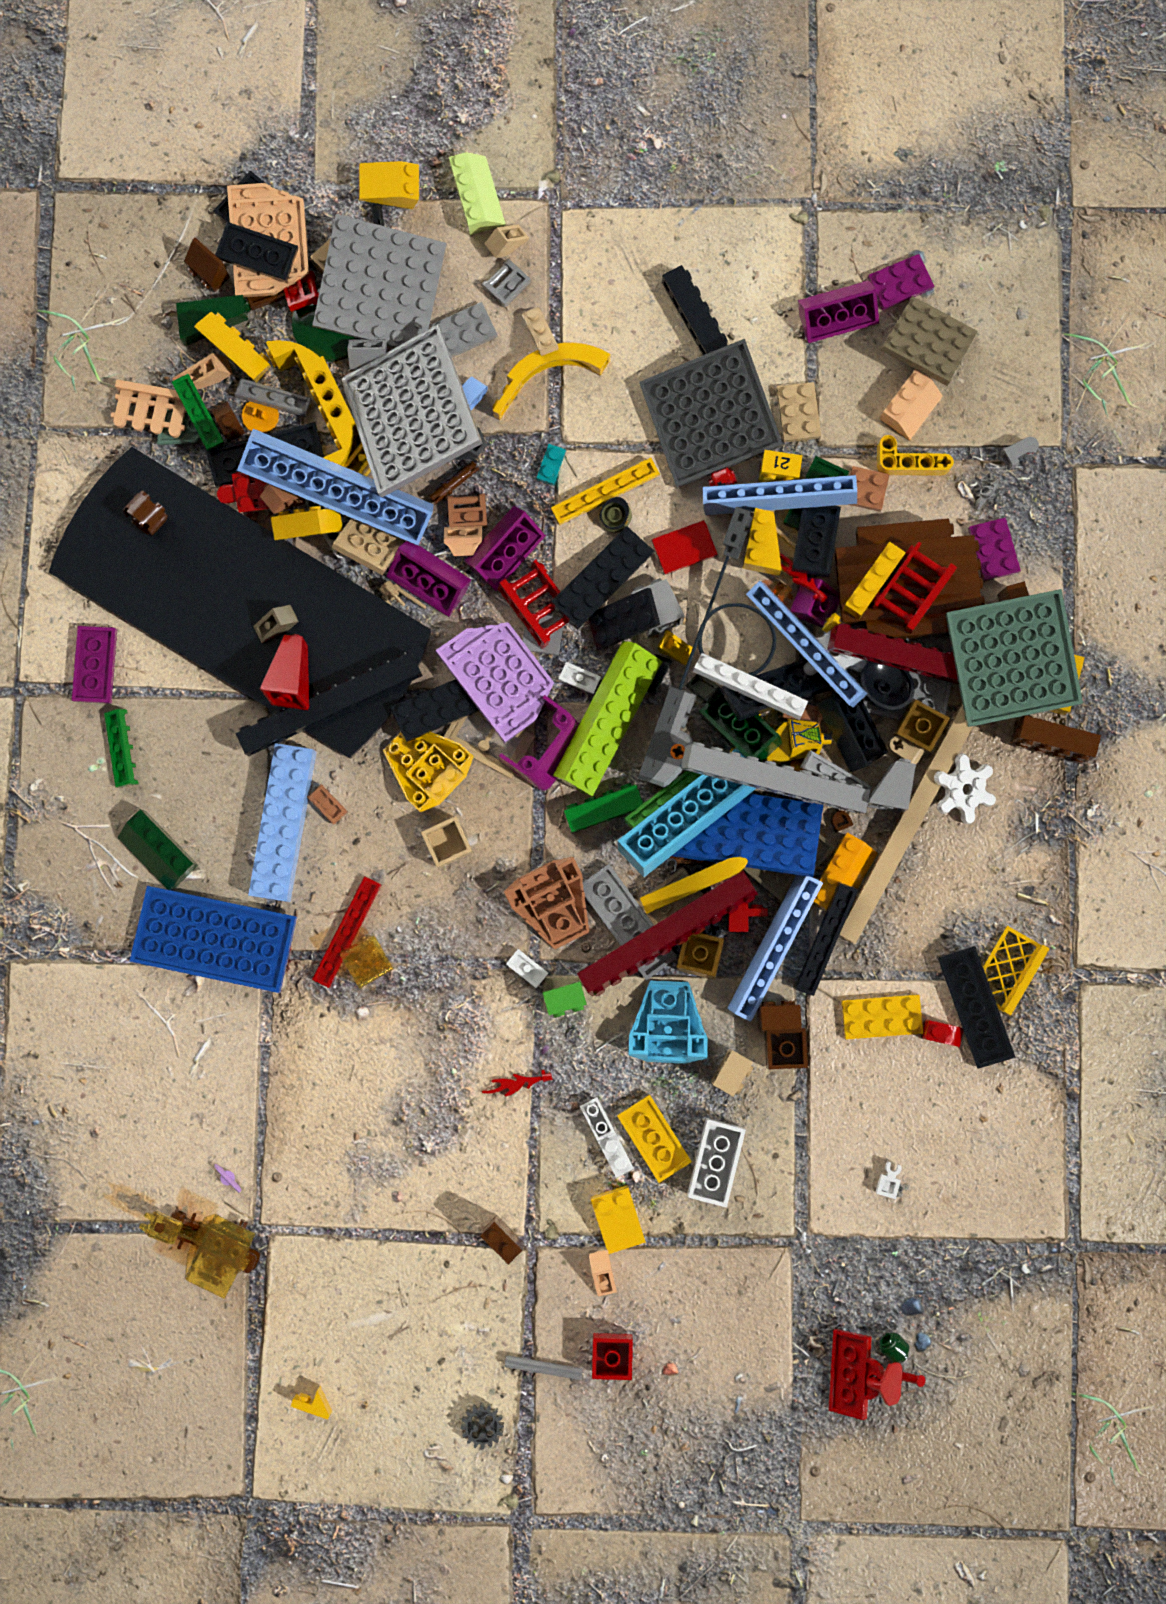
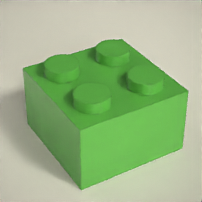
M581 982L542 992L548 1014H553L554 1018L565 1015L566 1010L572 1009V1012L584 1010L583 1006L587 1005Z

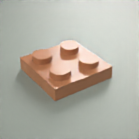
M853 466L850 476L856 475L857 504L848 505L881 512L890 474Z

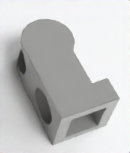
M1027 437L1005 448L1000 453V456L1008 470H1011L1018 465L1019 459L1031 457L1037 451L1039 443L1036 438Z

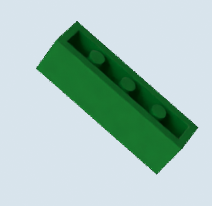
M629 783L621 786L620 791L614 792L609 790L602 793L603 797L596 799L593 796L585 799V803L581 805L573 803L566 806L567 810H564V814L571 833H576L635 811L643 804L637 785L632 786Z

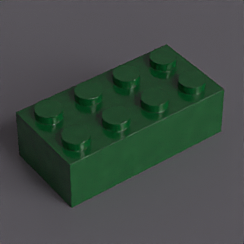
M721 693L710 704L707 703L699 710L703 720L745 758L747 756L759 758V762H763L782 744L780 735L759 715L738 721Z

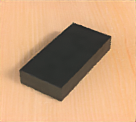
M696 674L685 685L688 690L697 694L698 697L708 704L721 693L720 686L699 674Z

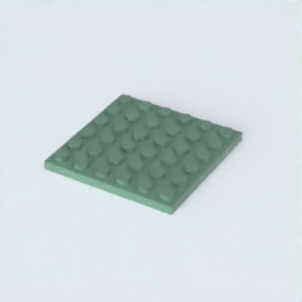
M1062 589L945 613L967 727L1083 704Z

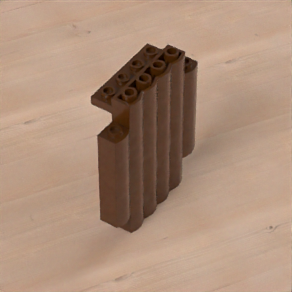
M949 518L857 527L855 531L857 546L835 548L841 623L864 624L868 633H882L886 635V638L890 639L949 635L945 613L985 605V598L980 593V589L983 588V579L978 574V570H981L980 558L977 559L976 551H979V542L975 540L974 535L951 537L954 534L953 523H950ZM919 541L922 543L918 549L920 553L941 567L945 566L948 568L951 563L957 567L911 634L904 630L907 626L904 623L905 621L881 604L876 610L872 609L875 604L873 601L859 620L843 610L848 599L889 542L907 552L911 545L916 546ZM904 555L898 566L895 568L893 573L890 575L888 580L885 582V584L879 591L880 593H882L887 587V585L890 583L894 575L897 573L899 568L902 566V564L908 557L907 555ZM912 558L907 565L908 568L931 583L937 584L940 579L938 573L915 558ZM901 573L896 583L920 599H926L929 595L926 592V588ZM890 589L885 596L887 600L908 614L912 613L915 615L918 611L914 603L893 589Z

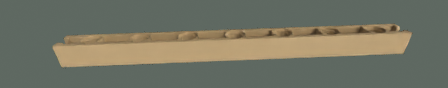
M962 702L912 792L908 810L899 816L851 906L839 937L851 944H856L941 786L935 783L934 775L938 771L949 772L973 727H967Z

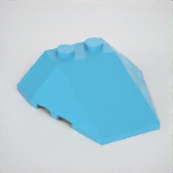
M650 980L629 1034L628 1055L646 1062L687 1064L707 1059L708 1038L704 1031L689 982Z

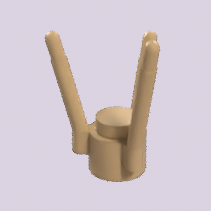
M387 581L379 589L383 594L381 598L390 605L389 599L391 601L396 599L398 603L405 606V603L398 596L400 592L423 609H426V605L401 589L397 584L394 585L391 581Z

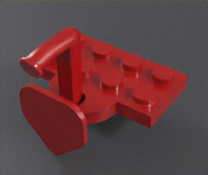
M841 1329L833 1330L828 1411L865 1420L867 1419L868 1400L882 1396L886 1405H895L901 1396L902 1381L923 1387L926 1379L923 1375L903 1372L902 1366L898 1362L888 1364L884 1371L883 1366L877 1360L871 1358V1336Z

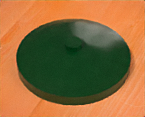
M310 304L294 311L292 331L297 344L310 349L319 357L323 356L326 362H335L347 358L349 340H363L313 327L317 305Z

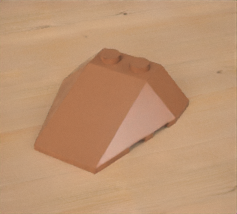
M574 857L553 860L519 877L504 891L512 909L554 949L589 933L583 877Z

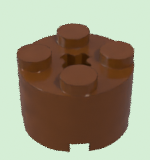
M141 491L124 507L122 512L126 517L130 515L132 517L131 522L147 535L150 534L152 537L167 521L168 516L164 512L165 509L157 502L154 504L150 501L151 498L144 491Z

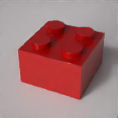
M593 1333L592 1379L632 1380L633 1335Z

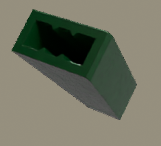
M243 295L176 303L180 340L184 346L206 338L194 326L210 312L215 315L218 312L226 319L225 324L229 328L249 320L248 313L251 312L249 301H246Z

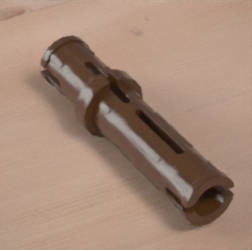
M470 461L469 464L449 480L440 483L441 486L428 495L431 501L436 505L447 495L450 496L454 489L479 471L475 462Z

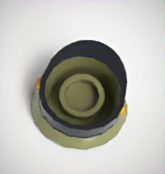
M621 497L610 498L600 508L599 522L601 527L608 532H621L631 522V509L628 503Z

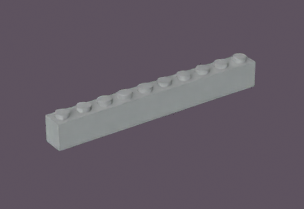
M698 742L685 746L681 765L683 770L856 814L866 813L870 790L864 789L863 785H847L845 780L835 779V781L829 780V776H813L812 772L806 770L797 772L794 771V767L785 765L778 767L775 762H759V758L747 756V758L740 757V753H724L721 748H705L704 744Z

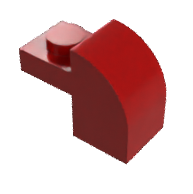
M744 902L738 906V910L728 914L727 932H748V917L768 916V908H763V905H751V908H748V903L745 904Z

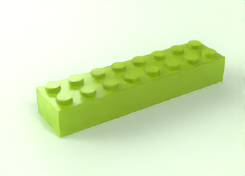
M622 641L554 772V777L581 793L590 796L594 795L662 663L660 659L634 642Z

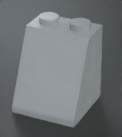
M656 579L651 582V585L646 587L643 585L633 589L634 592H631L632 595L645 588H651L661 625L645 631L647 638L683 624L684 613L667 579Z
M902 758L892 763L870 793L867 807L896 813L907 811L916 764L911 763V760Z

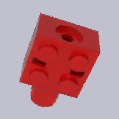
M242 472L232 474L233 484L222 485L217 491V498L221 503L237 502L239 513L270 509L260 498L264 491L263 488L267 483L254 477H249V475Z

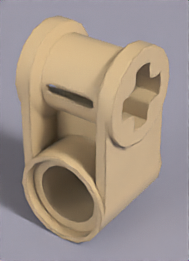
M900 736L888 739L885 744L889 754L898 759L911 760V763L916 765L924 753V749ZM894 742H897V747H899L898 749H894Z

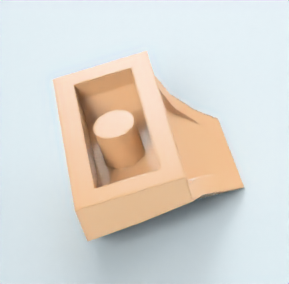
M482 526L444 527V544L449 547L453 556L474 555L478 545L482 542Z

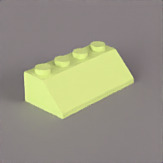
M465 152L449 157L451 171L470 235L506 226L486 156Z

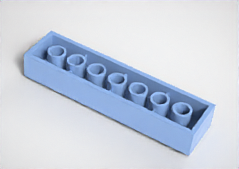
M275 743L248 896L291 902L308 805L307 797L310 793L317 753L313 749Z

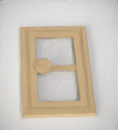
M480 711L451 723L444 735L445 738L460 743L474 756V759L510 779L513 778L515 772L499 761V755L502 753L517 764L525 756L536 737L526 730H522L504 743Z

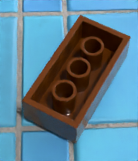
M1025 715L1015 722L1010 743L1016 744L1015 747L1020 749H1027L1028 747L1034 749V752L1039 754H1046L1047 752L1053 754L1055 758L1064 759L1066 757L1072 759L1071 762L1083 764V762L1096 758L1101 735Z

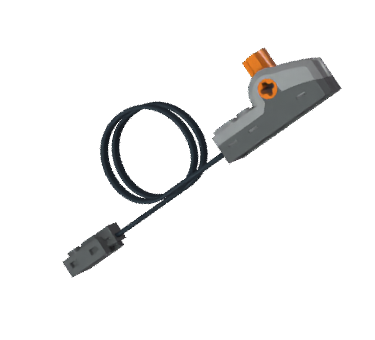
M739 507L735 508L723 545L726 546L723 555L726 558L706 615L699 628L679 687L671 685L638 776L639 779L665 788L683 770L681 765L685 746L692 745L693 739L689 734L680 729L686 726L689 718L686 713L690 714L697 694L684 690L682 687L697 645L700 655L701 653L705 654L702 647V635L707 621L714 613L727 607H743L759 614L769 625L772 633L770 654L760 668L747 674L752 676L759 674L767 667L774 655L776 648L775 629L768 617L760 610L746 604L728 603L711 611L729 557L738 560L748 533L745 531V528H750L753 519L750 516L751 511ZM678 746L682 747L681 750L683 752H680V754L676 753Z

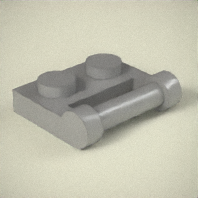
M508 258L503 262L504 265L488 281L485 280L481 284L483 289L490 293L505 308L531 282V279ZM508 271H512L496 289L493 287Z

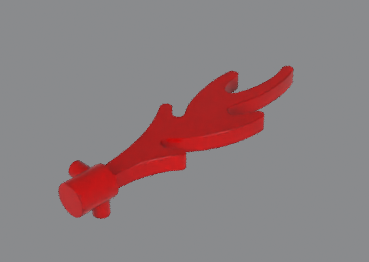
M779 553L780 558L789 566L786 567L781 564V569L794 577L792 582L812 591L815 594L812 596L813 599L824 602L827 596L821 590H818L814 579L811 578V581L808 582L807 573L791 571L792 561L784 554Z
M541 1070L542 1076L525 1077L513 1074L517 1080L506 1078L491 1080L492 1083L498 1082L501 1083V1086L493 1090H483L482 1093H496L508 1088L509 1091L504 1095L507 1097L519 1091L525 1082H528L527 1089H529L539 1081L553 1080L552 1073H545V1070Z

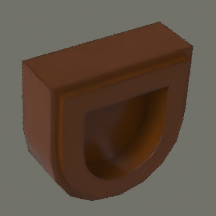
M837 811L831 816L830 821L835 833L853 826L849 814L845 811Z

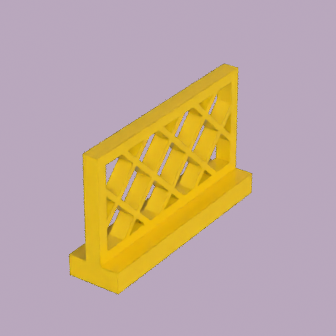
M1009 926L1005 928L983 966L985 973L987 967L996 966L998 977L989 978L988 981L1000 980L1002 990L995 991L993 994L1003 992L1005 1001L1002 1006L998 1004L997 1006L1008 1017L1012 1015L1050 949ZM1007 933L1014 934L1018 943L1007 946L1005 940ZM1029 943L1036 947L1032 954L1024 956L1021 945ZM1019 946L1021 957L1011 959L1008 948ZM1005 949L1008 960L997 962L996 952ZM1023 959L1024 969L1015 972L1012 961ZM1009 962L1012 973L1001 976L998 965ZM1013 975L1014 986L1005 989L1002 978Z

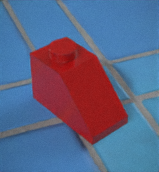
M925 1020L921 1039L960 1047L963 1028Z

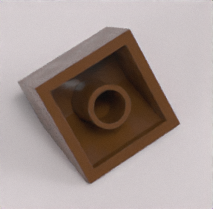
M194 237L184 259L187 266L186 271L193 278L197 276L205 289L208 290L210 288L213 292H216L230 276L223 262Z

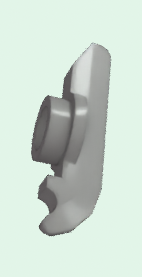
M996 478L994 482L990 483V486H984L980 489V498L976 501L974 507L976 510H979L987 499L993 496L999 479Z

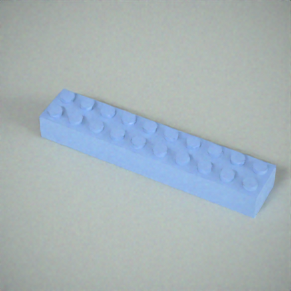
M255 429L251 432L237 471L416 545H419L433 513L434 504L398 489L381 497L377 492L374 479Z

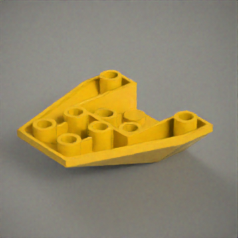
M400 732L383 750L406 799L420 812L435 807L444 801L467 776L474 757L460 743L433 732L409 742H405Z

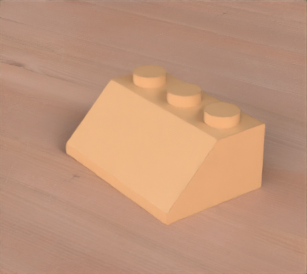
M915 369L883 411L880 420L910 441L943 395L929 376Z

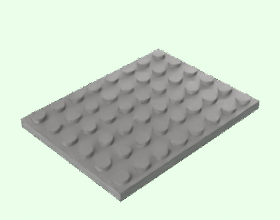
M438 324L341 378L377 492L381 497L392 493L483 444L445 337Z

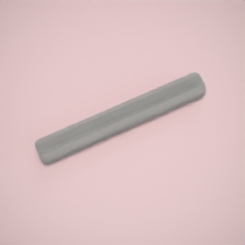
M506 1356L505 1367L577 1380L582 1378L583 1370L578 1367L514 1356Z

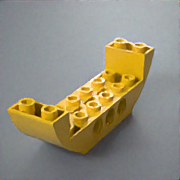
M281 340L267 341L268 349H266V352L273 366H278L280 372L298 364L338 448V451L323 458L344 466L357 449V436L359 432L324 357H319L310 349L294 342Z

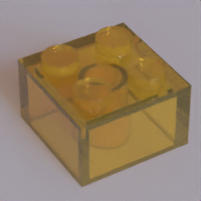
M375 933L340 952L342 960L359 989L394 969Z

